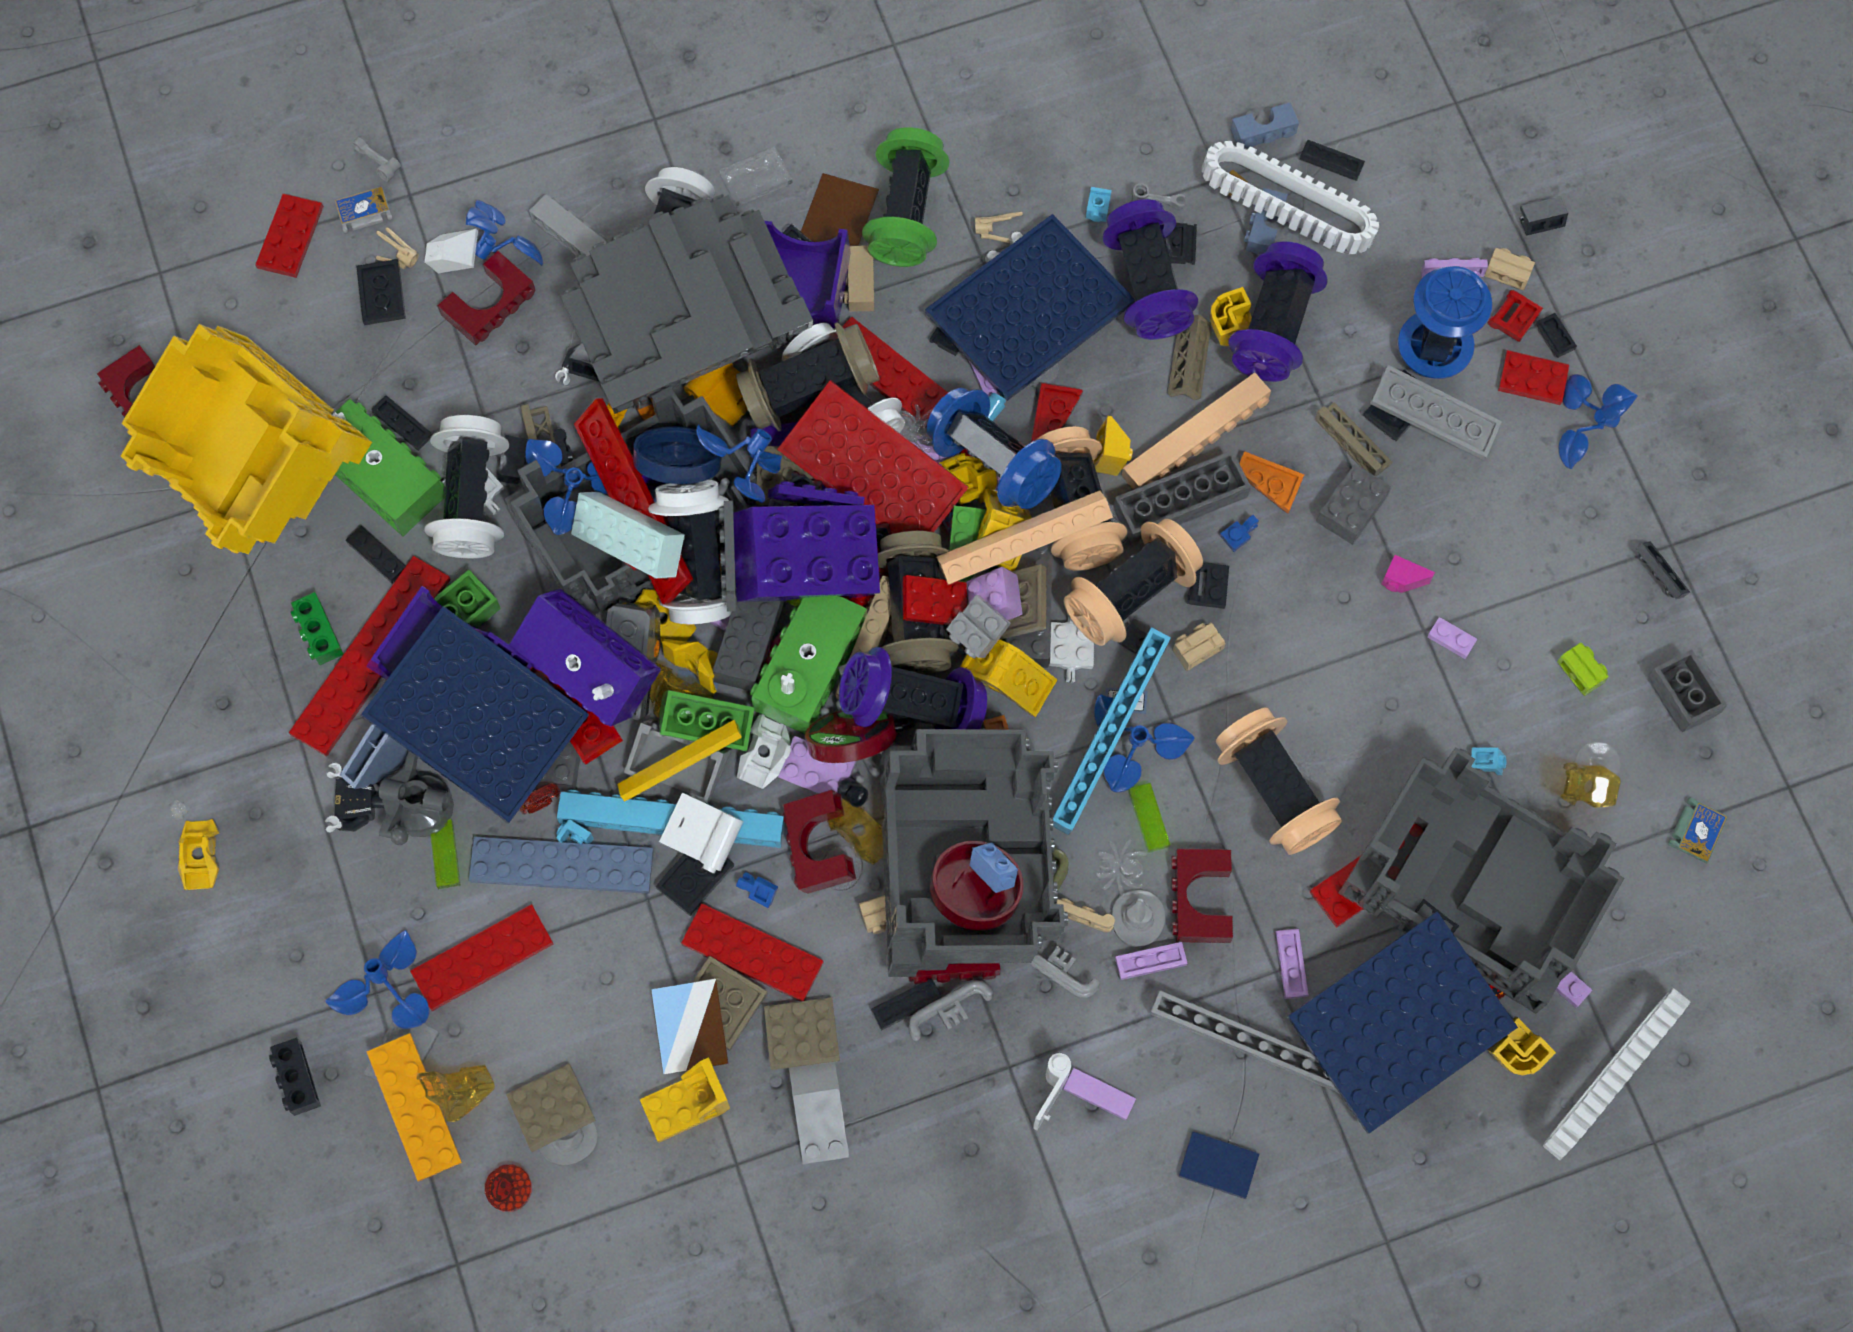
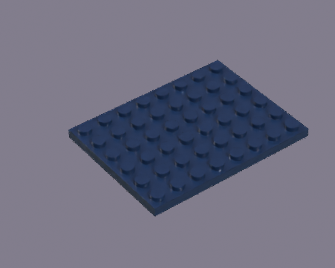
M1051 214L927 307L925 314L1008 401L1135 303V299L1079 240Z
M444 606L361 713L363 718L507 823H510L589 715Z
M1438 912L1430 915L1287 1016L1367 1134H1370L1518 1028Z

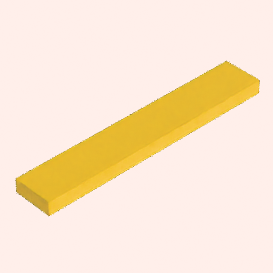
M733 720L618 783L621 798L625 802L737 741L742 737L738 724Z

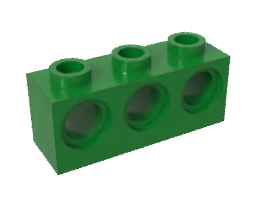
M314 592L291 602L294 610L290 611L295 623L299 622L302 627L298 631L304 642L308 641L310 645L307 651L311 660L316 659L318 664L322 665L343 656L344 653L317 594ZM312 609L310 613L303 614L304 610ZM314 627H320L317 632L311 633ZM328 645L325 651H319L321 646Z

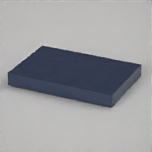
M1192 1132L1178 1177L1246 1200L1259 1153Z

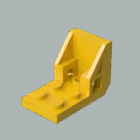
M986 487L983 497L987 510L981 522L977 540L1031 519L1029 509H1022L1018 505L1014 507L1002 505L998 500L997 491ZM1022 555L995 566L1015 571Z
M1000 639L985 658H972L967 654L960 666L969 669L974 679L981 681L989 689L1005 695L1033 717L1037 716L1057 682L1054 676L1023 651Z
M709 1057L698 1062L681 1076V1081L640 1099L658 1143L713 1119L730 1109L728 1100Z

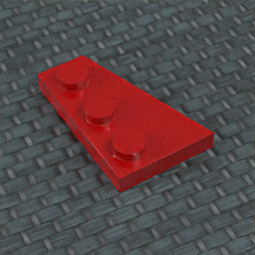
M1041 383L1031 442L1048 432L1064 427L1083 394L1082 389Z

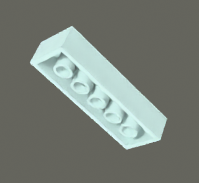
M600 492L579 493L572 525V535L654 578L676 577L684 534Z

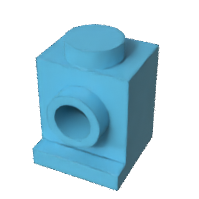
M1091 187L1086 219L1094 222H1106L1112 190Z

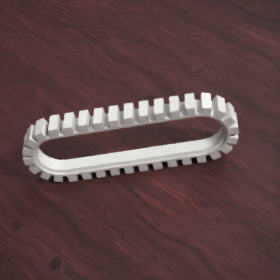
M1224 141V144L1218 142L1208 149L1202 165L1203 177L1205 181H1210L1209 185L1212 188L1221 187V194L1227 196L1230 192L1232 193L1231 199L1238 202L1242 198L1244 199L1243 205L1250 207L1254 204L1256 205L1254 210L1260 214L1265 210L1267 211L1266 217L1273 219L1277 216L1279 217L1278 223L1284 225L1286 222H1289L1288 228L1296 231L1299 227L1302 229L1300 234L1306 237L1312 234V240L1317 243L1321 239L1324 240L1323 246L1329 249L1335 245L1337 246V252L1344 253L1345 249H1347L1349 254H1356L1357 250L1362 253L1371 247L1378 232L1379 222H1376L1377 217L1374 213H1369L1370 208L1366 205L1358 206L1360 201L1353 198L1349 202L1347 201L1348 195L1341 192L1337 196L1335 195L1336 189L1329 187L1326 190L1324 189V183L1318 181L1317 184L1312 183L1314 178L1308 175L1302 178V172L1297 169L1292 173L1290 172L1291 166L1284 163L1280 167L1278 166L1279 160L1272 158L1271 161H1268L1267 154L1261 152L1258 156L1256 155L1257 149L1250 146L1246 150L1243 143L1237 142L1236 146H1234L1232 141ZM1226 161L1242 165L1358 225L1361 233H1347L1227 173L1219 166V163Z
M1672 988L1648 1014L1637 1030L1629 1037L1628 1041L1620 1048L1619 1052L1611 1059L1610 1063L1602 1070L1601 1074L1593 1081L1592 1085L1584 1092L1583 1096L1580 1097L1544 1142L1543 1147L1557 1159L1561 1160L1578 1140L1582 1138L1588 1128L1596 1121L1597 1117L1601 1115L1605 1107L1614 1099V1096L1623 1088V1085L1658 1045L1659 1041L1675 1024L1691 1001L1675 988Z

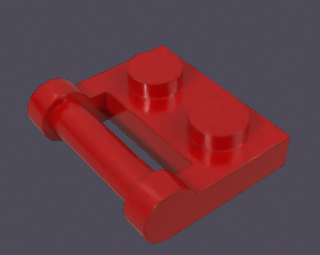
M1510 290L1506 296V301L1495 316L1489 319L1488 325L1494 329H1499L1520 342L1542 312L1543 307L1517 291ZM1514 303L1519 304L1508 322H1504L1502 319Z

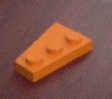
M1244 451L1239 464L1249 484L1289 514L1305 474Z

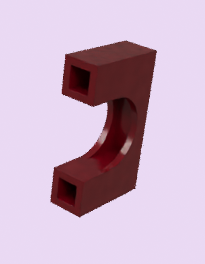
M499 251L483 264L486 274L503 289L502 298L495 306L483 310L474 309L468 306L454 292L437 305L441 316L475 346L479 342L485 341L491 331L500 327L504 320L510 314H514L525 300L531 299L536 291L533 281Z
M140 345L97 373L101 380L98 384L105 393L109 391L112 394L110 400L116 408L122 407L124 411L121 414L124 418L133 405L129 400L131 389L138 381L152 373L155 368L152 360Z
M829 790L783 804L784 822L788 829L786 838L791 846L792 854L790 855V860L795 868L796 876H794V882L798 890L809 894L857 880L853 858L841 854L825 860L815 861L808 851L809 835L818 824L844 816L841 794Z
M1177 849L1175 856H1171V869H1175V878L1171 880V890L1176 892V900L1172 899V913H1176V922H1172V935H1176V942L1231 943L1233 939V916L1199 913L1190 905L1187 898L1188 886L1198 878L1230 877L1232 872L1231 850Z
M1000 963L948 964L946 970H918L916 977H909V982L914 981V984H921L931 978L937 980L938 983L950 982V979L960 978V981L973 980V977H982V979L986 980L994 979L997 975H1000Z

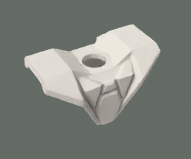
M759 715L751 727L750 732L753 734V738L748 752L740 756L737 778L764 789L780 774L785 760L790 755L791 741L786 725L768 719L764 715ZM761 745H765L769 749V755L766 758L758 754V748Z

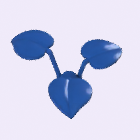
M481 200L475 202V207H471L467 212L466 225L476 226L485 231L476 244L475 255L481 259H486L491 252L496 253L500 248L513 242L517 249L533 258L541 266L543 265V259L537 246L522 236L511 237L496 246V240L489 234L497 233L498 228L495 222L503 226L506 221L505 217L494 206Z
M1578 374L1569 377L1563 395L1564 405L1569 409L1576 410L1583 403L1596 410L1594 419L1598 425L1579 428L1576 432L1574 430H1567L1563 434L1559 442V454L1567 468L1572 469L1584 457L1588 449V438L1582 432L1603 429L1604 426L1616 427L1619 424L1620 416L1633 404L1638 397L1637 394L1623 385L1613 384L1604 392L1602 397L1604 405L1599 408L1586 400L1592 393L1590 381Z
M698 425L696 431L699 441L708 451L717 456L725 457L726 453L732 454L745 444H748L747 450L753 458V462L745 479L736 477L734 485L745 496L763 503L765 501V494L760 486L750 482V476L756 463L771 473L777 474L780 471L782 455L764 451L772 440L771 436L764 430L757 429L752 438L747 436L744 441L729 449L728 445L721 438L703 430Z
M529 439L527 441L525 450L527 464L537 460L544 477L548 476L552 470L565 474L564 483L568 486L565 500L561 497L550 499L544 507V518L555 535L567 533L572 529L577 504L575 501H569L572 489L578 487L582 479L591 480V486L596 492L608 493L593 462L589 463L587 467L590 476H586L580 469L575 467L568 470L558 469L556 466L562 461V451L555 443L547 440Z
M1102 694L1098 696L1094 707V717L1098 727L1113 697ZM1169 723L1161 724L1155 728V739L1152 738V735L1149 734L1148 729L1144 726L1125 727L1123 731L1131 732L1129 741L1133 746L1127 759L1123 755H1114L1109 758L1104 768V776L1111 791H1127L1139 781L1142 772L1141 765L1136 761L1130 760L1136 748L1145 745L1147 740L1156 744V752L1161 757L1173 760L1184 754L1194 741V736L1186 729Z
M405 930L394 937L383 948L379 959L373 958L365 963L364 971L366 975L364 978L366 979V986L359 980H350L341 985L332 996L325 1000L327 1005L340 1014L353 1015L359 1013L368 1004V999L365 995L370 993L371 980L375 984L384 983L400 1003L392 1011V1020L396 1026L410 1029L425 1023L429 1016V1005L426 999L419 994L412 993L403 1000L387 980V970L391 971L393 967L398 970L405 969L416 958V947L408 932Z

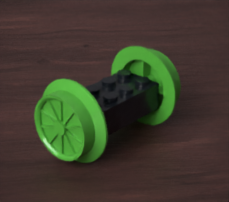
M912 127L895 129L887 135L886 141L879 144L876 149L877 161L884 168L893 172L892 177L889 179L890 194L886 197L887 212L884 213L883 217L867 222L863 227L862 235L865 241L869 243L868 251L870 255L888 265L898 267L919 265L925 261L927 253L931 252L937 245L935 233L923 225L930 178L939 176L947 171L950 160L945 151H943L944 144L942 140L927 130Z

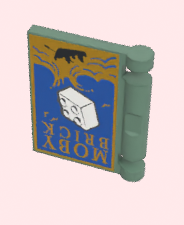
M1689 797L1687 804L1695 807L1694 809L1688 806L1684 807L1672 834V837L1680 841L1678 843L1675 840H1670L1668 845L1707 864L1728 816Z

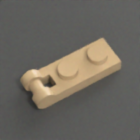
M1057 899V904L1064 905V912L1068 913V919L1105 933L1112 931L1115 919L1111 914L1101 916L1094 913L1095 911L1089 907L1082 906L1080 908L1073 905L1074 903L1068 899Z

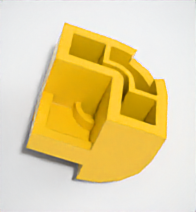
M1243 287L1218 296L1211 307V325L1222 346H1229V338L1233 333L1249 328L1252 319L1250 314L1251 302Z
M965 453L951 457L939 464L969 486L958 501L960 505L977 499L981 504L985 502L983 497L985 488L996 489V471L985 467L981 459L965 456Z
M1515 1016L1512 1020L1518 1028L1487 1050L1511 1073L1518 1075L1534 1074L1556 1052L1541 1036L1534 1034Z

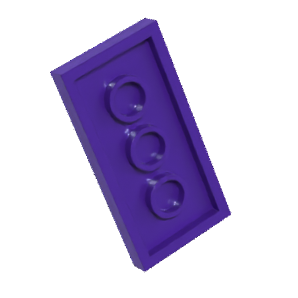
M792 482L776 484L775 487L768 490L767 497L769 499L815 506L864 505L865 498L858 496L857 492L845 491V494H841L832 488H824L821 491L815 490L816 487L812 485H802V488L795 487Z

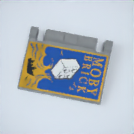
M382 186L334 200L344 234L348 233V225H352L353 231L382 223V215L385 214L388 220H393Z

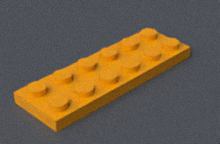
M411 1033L366 1051L417 1181H422L461 1164L462 1160Z

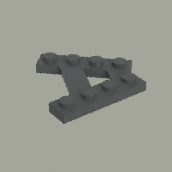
M724 501V507H719L720 521H724V530H720V543H725V549H721L722 603H727V612L736 611L733 501Z

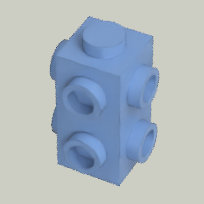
M992 842L973 848L970 867L995 893L1014 887L1018 869Z

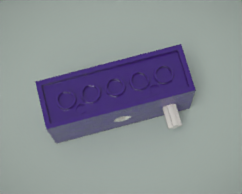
M562 589L538 595L509 644L530 661L535 669L546 674L551 682L561 686L567 695L577 699L586 710L593 712L603 724L610 727L632 718L661 671V668Z

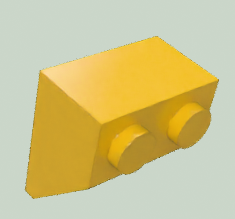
M1107 416L1096 434V440L1102 445V452L1094 460L1096 472L1118 476L1123 467L1126 466L1127 461L1131 460L1133 449L1130 448L1131 440L1112 416Z

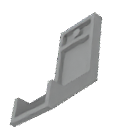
M835 1062L789 1068L803 1164L848 1158L849 1153Z

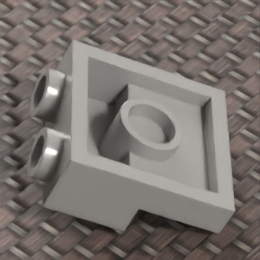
M976 595L966 609L957 614L946 630L951 633L949 638L957 644L962 643L966 647L964 651L970 657L985 658L1011 623L980 595Z

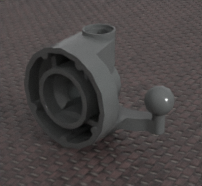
M410 751L408 752L404 769L400 770L390 780L384 779L379 788V797L383 799L384 809L387 813L381 825L379 836L391 838V841L396 845L405 844L408 840V835L412 837H427L437 833L447 825L453 813L454 802L449 789L440 779L431 775H418L416 772L418 757ZM424 794L423 804L420 802L410 804L413 798Z

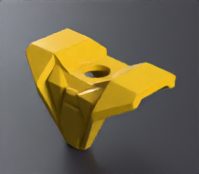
M643 589L642 594L634 604L656 605L659 612L667 614L666 622L660 624L661 643L665 639L687 641L696 630L695 624H679L670 621L669 608L659 604L660 598L656 590Z
M671 639L662 641L664 658L675 666L689 669L697 675L700 685L711 693L717 692L713 683V668L718 653L713 650L708 651V648L699 642Z
M213 819L195 822L186 821L178 841V871L184 890L210 889L214 887L219 872L216 857L213 856L215 855L216 838L214 836L219 834V830ZM196 848H202L204 855L202 859L196 860L193 858L192 853Z

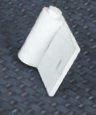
M682 793L659 842L699 860L704 864L702 868L715 873L716 870L721 871L743 821Z
M1056 1053L1048 1061L1046 1080L1054 1088L1035 1118L1033 1127L1035 1130H1038L1044 1119L1049 1121L1051 1116L1046 1115L1068 1080L1071 1061L1065 1054Z

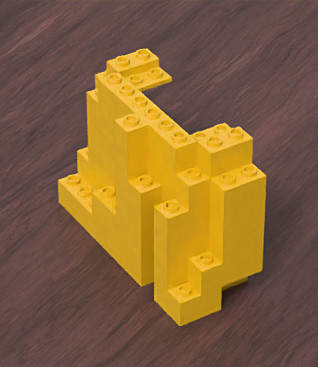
M201 324L197 326L189 341L173 336L121 423L128 429L127 433L132 436L121 454V457L127 462L126 466L134 471L140 469L150 476H154V474L159 475L169 481V486L172 489L181 492L183 499L194 504L193 508L198 511L197 516L204 521L203 525L208 528L205 534L212 540L211 544L219 549L225 547L236 554L239 552L249 554L256 541L261 543L267 541L275 544L290 518L296 519V517L306 520L342 462L359 464L372 441L347 420L331 415L334 409L251 339L221 326H217L214 330Z

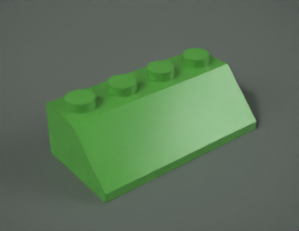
M954 506L949 551L977 541L980 525L986 510ZM975 574L970 575V576H968V577H966V578H963V579H961V580H958V581H959V582H967V581H970L971 578H972Z
M668 690L663 692L659 712V735L696 741L735 720L742 737L727 745L726 748L747 751L755 707Z

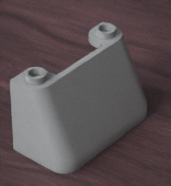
M648 719L641 722L624 773L629 774L631 777L694 741L659 735V720ZM724 747L661 783L687 792L689 796L707 804L710 802L727 763L731 748Z

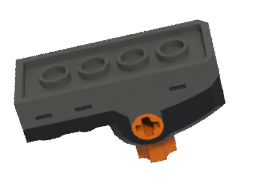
M623 600L612 606L607 611L606 625L655 664L661 647L660 612L657 606L652 604L650 606L629 603L628 600ZM651 687L631 719L641 720L648 715Z

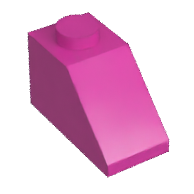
M1394 555L1382 585L1392 592L1403 593L1430 584L1435 572Z

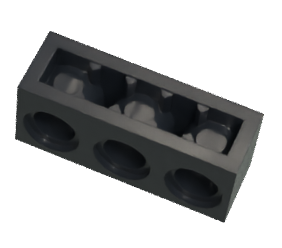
M296 1037L271 1046L272 1054L269 1055L272 1067H276L278 1076L275 1079L280 1090L283 1089L285 1095L282 1098L285 1110L296 1116L321 1107L302 1042ZM287 1051H292L291 1058L287 1061H282L283 1054ZM297 1072L298 1079L290 1083L288 1081L289 1076ZM299 1094H305L304 1101L301 1104H295V1098Z

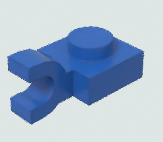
M1252 515L1243 525L1236 521L1220 533V537L1235 552L1251 539L1248 533L1258 527L1257 523L1259 520Z
M745 872L736 884V887L750 892L748 898L766 908L771 906L778 886L761 877L755 880L748 872Z

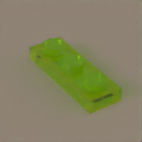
M1151 783L1130 788L1129 794L1148 853L1170 847L1171 844Z
M452 819L447 820L444 824L445 827L440 831L431 833L435 878L438 889L461 885Z

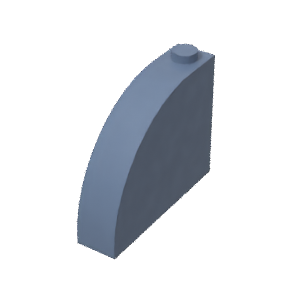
M371 724L340 773V776L354 789L364 788L370 784L373 785L400 768L406 762L409 751Z

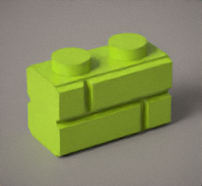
M1582 642L1564 653L1557 661L1584 696L1603 685L1609 678L1607 668L1595 660L1592 649L1588 646L1585 647Z

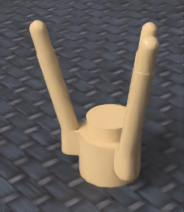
M1016 212L976 218V234H981V239H992L1010 243L1008 238L989 234V232H993V222L1010 220L1013 217L1022 216L1023 213Z
M386 228V231L399 244L380 231H377L376 234L399 250L396 257L399 259L400 268L405 269L406 266L412 268L419 257L417 251L409 247L390 228ZM376 256V259L380 261L392 260L389 258Z

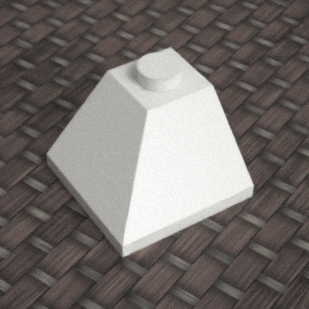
M470 229L439 235L427 243L425 263L437 273L474 268L478 230Z

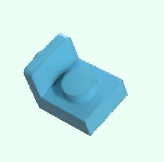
M1472 748L1471 757L1475 758V761L1471 767L1479 768L1485 772H1495L1497 775L1503 774V768H1506L1507 760L1499 748Z
M570 819L566 824H561L556 833V838L561 843L566 842L570 835V838L580 845L582 843L591 844L594 840L591 832Z

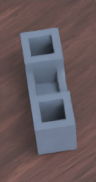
M1291 102L1271 108L1270 123L1266 125L1257 123L1252 113L1233 118L1231 132L1236 143H1243L1244 148L1248 149L1250 146L1254 147L1261 143H1271L1275 139L1289 138L1296 134L1299 122Z
M1263 188L1264 192L1286 202L1288 194ZM1265 210L1261 214L1259 212H1252L1249 225H1253L1252 230H1247L1244 242L1248 243L1246 251L1256 254H1262L1267 251V248L1274 243L1278 229L1268 227L1265 222L1268 220L1277 221L1279 217L1275 216L1273 219L1266 217L1267 211Z

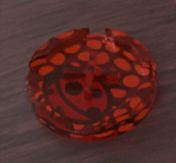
M557 784L546 785L532 792L521 806V813L524 815L527 814L526 811L529 814L535 813L553 802L551 798L554 796L558 798L561 794Z
M513 1164L502 1165L488 1175L485 1182V1195L488 1202L495 1209L502 1212H514L521 1209L529 1201L532 1194V1182L529 1175L521 1167Z

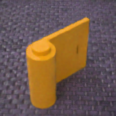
M732 363L691 380L684 386V390L689 396L693 394L695 399L703 396L713 413L732 427L748 411L736 378V374L740 373V371L735 369Z

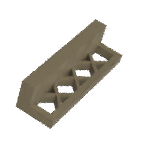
M1194 315V322L1186 334L1183 331L1176 336L1168 395L1171 397L1186 394L1193 400L1201 399L1211 323L1201 315ZM1188 341V347L1182 352V346ZM1186 360L1185 366L1179 371V365ZM1183 379L1182 388L1176 389L1177 383Z
M1335 402L1328 408L1323 406L1318 410L1315 418L1316 422L1361 468L1377 477L1392 464V461ZM1332 411L1339 416V421L1331 414ZM1346 428H1351L1354 431V436ZM1360 442L1368 445V451ZM1374 457L1380 458L1384 464L1381 465Z
M529 404L520 406L528 440H538L543 431L550 435L548 441L555 443L554 431L547 406L530 410ZM545 414L546 419L541 426L533 422L532 416Z

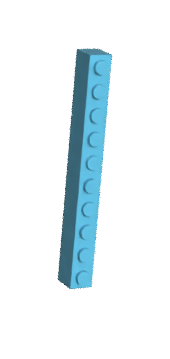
M1152 627L1146 634L1053 815L1054 828L1067 835L1072 832L1171 637Z
M568 790L560 794L557 819L559 824H566L570 819L576 824L585 827L663 835L677 804H669L666 800L651 802L642 797H635L634 800L629 799L624 802L620 795L605 797L596 792H591L587 795L581 794V792L576 790ZM732 807L719 809L743 821L734 843L781 848L785 823L784 816H780L777 812L760 814L752 809H746L744 812L736 811Z

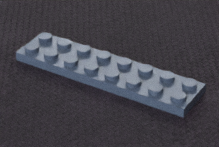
M474 837L469 882L649 894L654 850L648 847L583 843L580 845L579 843Z

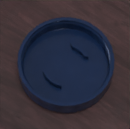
M686 427L655 428L642 433L634 441L633 464L635 468L644 476L656 481L670 484L699 483L714 477L721 469L722 457L711 453L701 444L696 429Z

